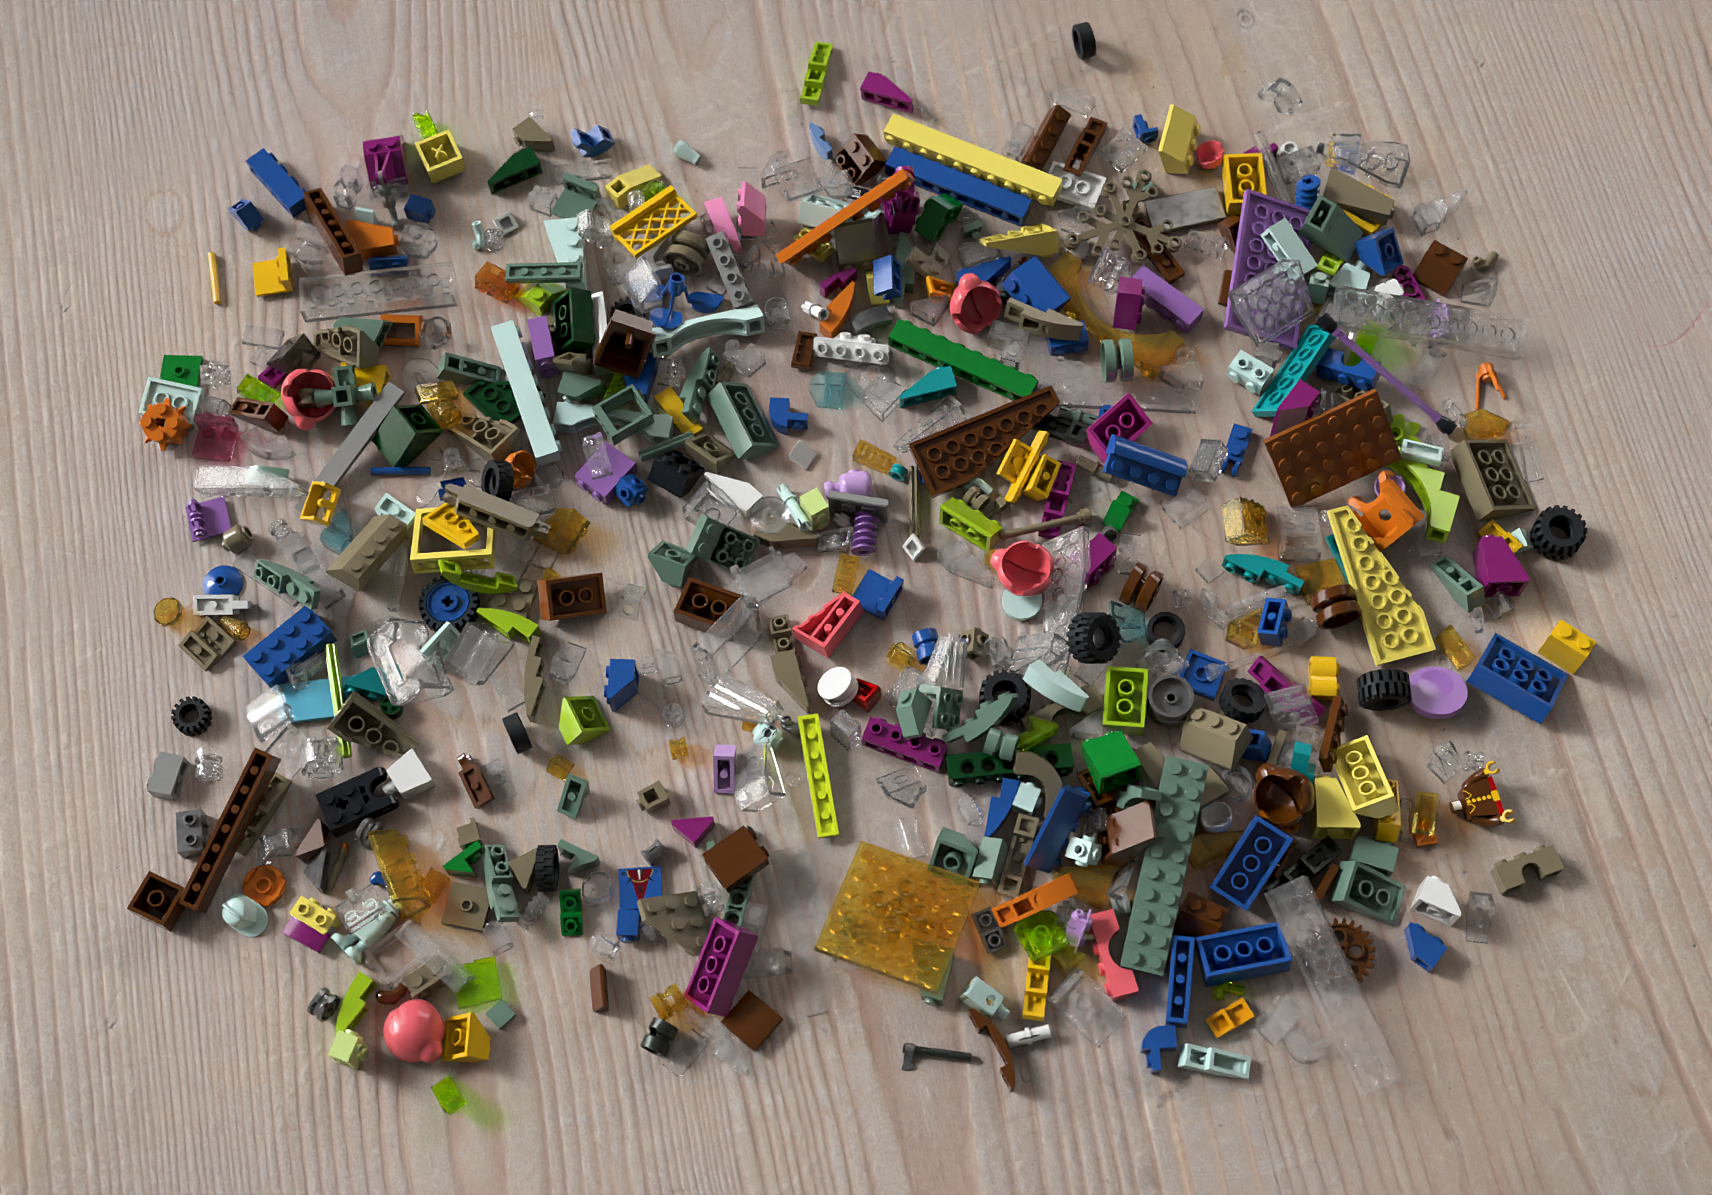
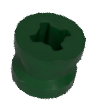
M387 695L380 702L382 712L390 719H397L403 714V705L396 696Z

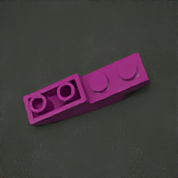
M1259 656L1247 671L1260 683L1259 687L1312 725L1315 724L1326 710L1297 682H1291L1263 656Z

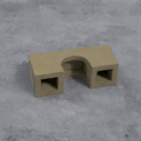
M1541 845L1534 848L1532 853L1526 854V852L1515 855L1511 861L1507 862L1506 859L1496 862L1490 874L1500 894L1503 895L1521 888L1526 883L1522 876V869L1528 868L1533 870L1539 881L1559 874L1564 869V866L1553 845L1548 847Z

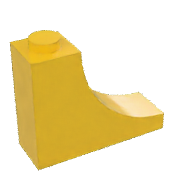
M341 361V365H340V366L349 365V364H347V363ZM386 365L361 369L354 367L357 387L374 382L379 395L388 381H390L391 373ZM366 401L367 410L371 406L373 401Z

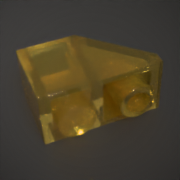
M1479 409L1465 413L1460 424L1467 440L1487 439L1491 436L1500 437L1504 435L1510 422L1485 409Z
M1263 608L1248 611L1230 621L1225 641L1243 650L1256 647L1259 641L1257 631Z

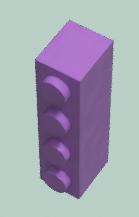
M1144 265L1132 277L1143 279L1142 286L1146 287L1144 304L1158 312L1163 319L1173 323L1178 330L1188 334L1202 319L1204 311L1202 307Z

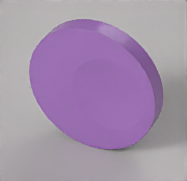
M1432 666L1419 669L1410 676L1412 701H1410L1409 705L1422 716L1432 719H1447L1457 715L1465 707L1468 697L1467 686L1463 679L1455 672L1443 667Z

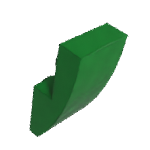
M581 888L559 890L561 935H582L583 910Z

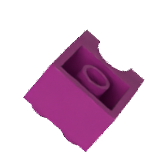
M900 166L896 168L895 173L903 168L904 171L911 173L915 179L913 166ZM914 182L911 183L912 186L907 190L897 192L896 197L892 200L882 202L888 234L911 233L912 227L916 222L915 217L919 214L920 204L919 192H915Z

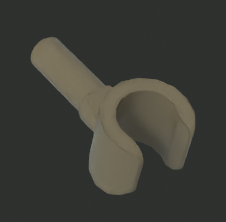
M1003 496L994 500L996 507L985 516L986 518L990 519L998 511L1001 512L1007 508Z

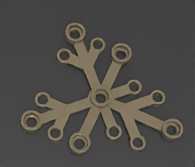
M1142 169L1138 171L1135 177L1137 183L1135 189L1132 185L1133 178L1131 176H1124L1121 181V185L1125 188L1130 199L1125 212L1116 194L1117 185L1111 181L1105 182L1101 188V194L1105 198L1110 199L1116 214L1107 211L1106 207L1102 204L1095 207L1094 214L1096 217H1103L1112 221V223L1106 224L1089 216L1087 211L1082 210L1077 215V221L1081 224L1085 223L1095 227V229L1078 235L1075 233L1068 234L1064 240V245L1068 250H1075L1080 242L1100 236L1097 244L1093 246L1091 251L1094 257H1100L1104 252L1103 247L1109 233L1117 229L1114 238L1109 243V248L1112 251L1119 250L1121 239L1125 232L1133 250L1131 261L1135 265H1142L1147 259V252L1140 248L1133 231L1147 237L1151 246V252L1156 256L1160 255L1164 249L1161 243L1165 244L1169 252L1176 253L1181 248L1182 241L1177 236L1168 237L1161 234L1172 230L1173 222L1169 219L1164 220L1161 225L1147 228L1134 222L1132 213L1136 204L1146 199H1154L1158 194V189L1155 186H1150L1147 191L1142 192L1144 186H1147L1152 178L1150 171ZM1141 174H1145L1147 178H1143ZM1124 180L1130 181V184H1126ZM1107 186L1112 187L1113 190H1108ZM1152 190L1155 194L1151 195L1149 191ZM1097 209H1102L1103 213H1099ZM1080 215H1084L1086 219H1081ZM1122 220H1127L1128 223L1124 224ZM1164 224H1168L1170 228H1165ZM1070 238H1074L1076 242H1071ZM1171 241H1176L1177 245H1173ZM1116 242L1118 246L1114 247L1112 243ZM1154 247H1159L1160 251H1156ZM1098 248L1101 252L1097 253L1095 249ZM1137 253H1141L1143 257H1138Z

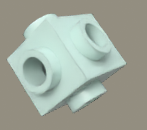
M1083 835V838L1070 836L1065 856L1075 859V864L1083 867H1088V864L1097 865L1101 857L1102 845L1095 843V838Z

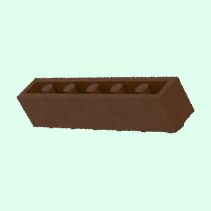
M322 188L303 192L305 210L344 275L348 276L362 272L361 252Z

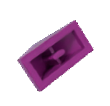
M713 816L671 820L673 830L695 848L715 827Z

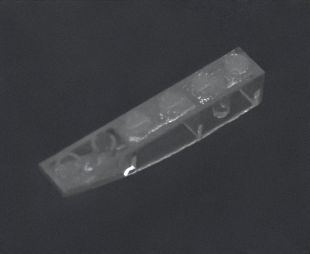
M198 466L193 486L201 496L211 498L212 496L229 498L230 496L246 498L247 496L264 498L265 496L276 498L290 496L299 498L300 496L309 495V492L300 484L267 471L236 466Z

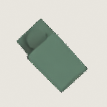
M569 773L557 812L574 819L579 817L583 800L590 794L589 782Z
M560 839L557 845L558 850L561 852L560 855L568 860L573 858L568 868L570 875L599 866L600 859L598 856Z

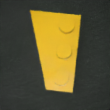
M446 502L422 518L425 526L463 549H467L480 540L479 533L470 521L457 515L454 511L455 507Z

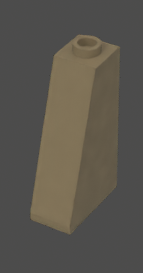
M1335 168L1330 169L1323 197L1336 203L1342 210L1344 209L1362 220L1386 226L1388 219H1392L1395 208L1392 207L1394 200Z

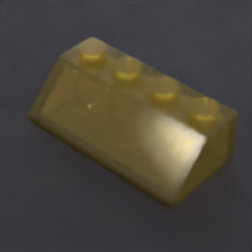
M397 829L367 832L392 903L407 918L431 907L429 902L431 895L427 887H424L422 884L424 877L420 869L416 868L415 864L418 861L414 853L409 850L411 843L407 835H402Z

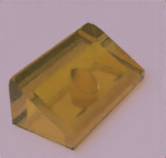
M1451 624L1436 636L1435 641L1457 671L1464 669L1472 663L1475 656Z

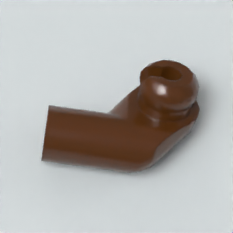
M400 982L394 991L379 990L375 997L382 1005L396 1004L407 992L408 988Z

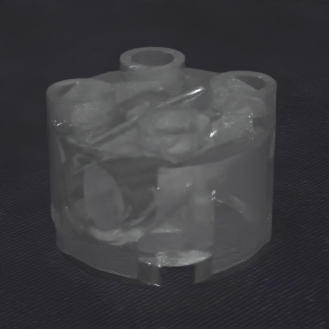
M315 737L305 739V744L300 747L302 775L308 774V778L325 779L334 777L333 773L335 772L338 775L344 770L342 746L337 737L318 740Z

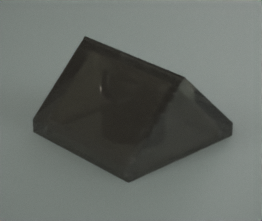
M303 333L288 339L270 358L267 366L288 375L297 369L310 370L321 358V353Z

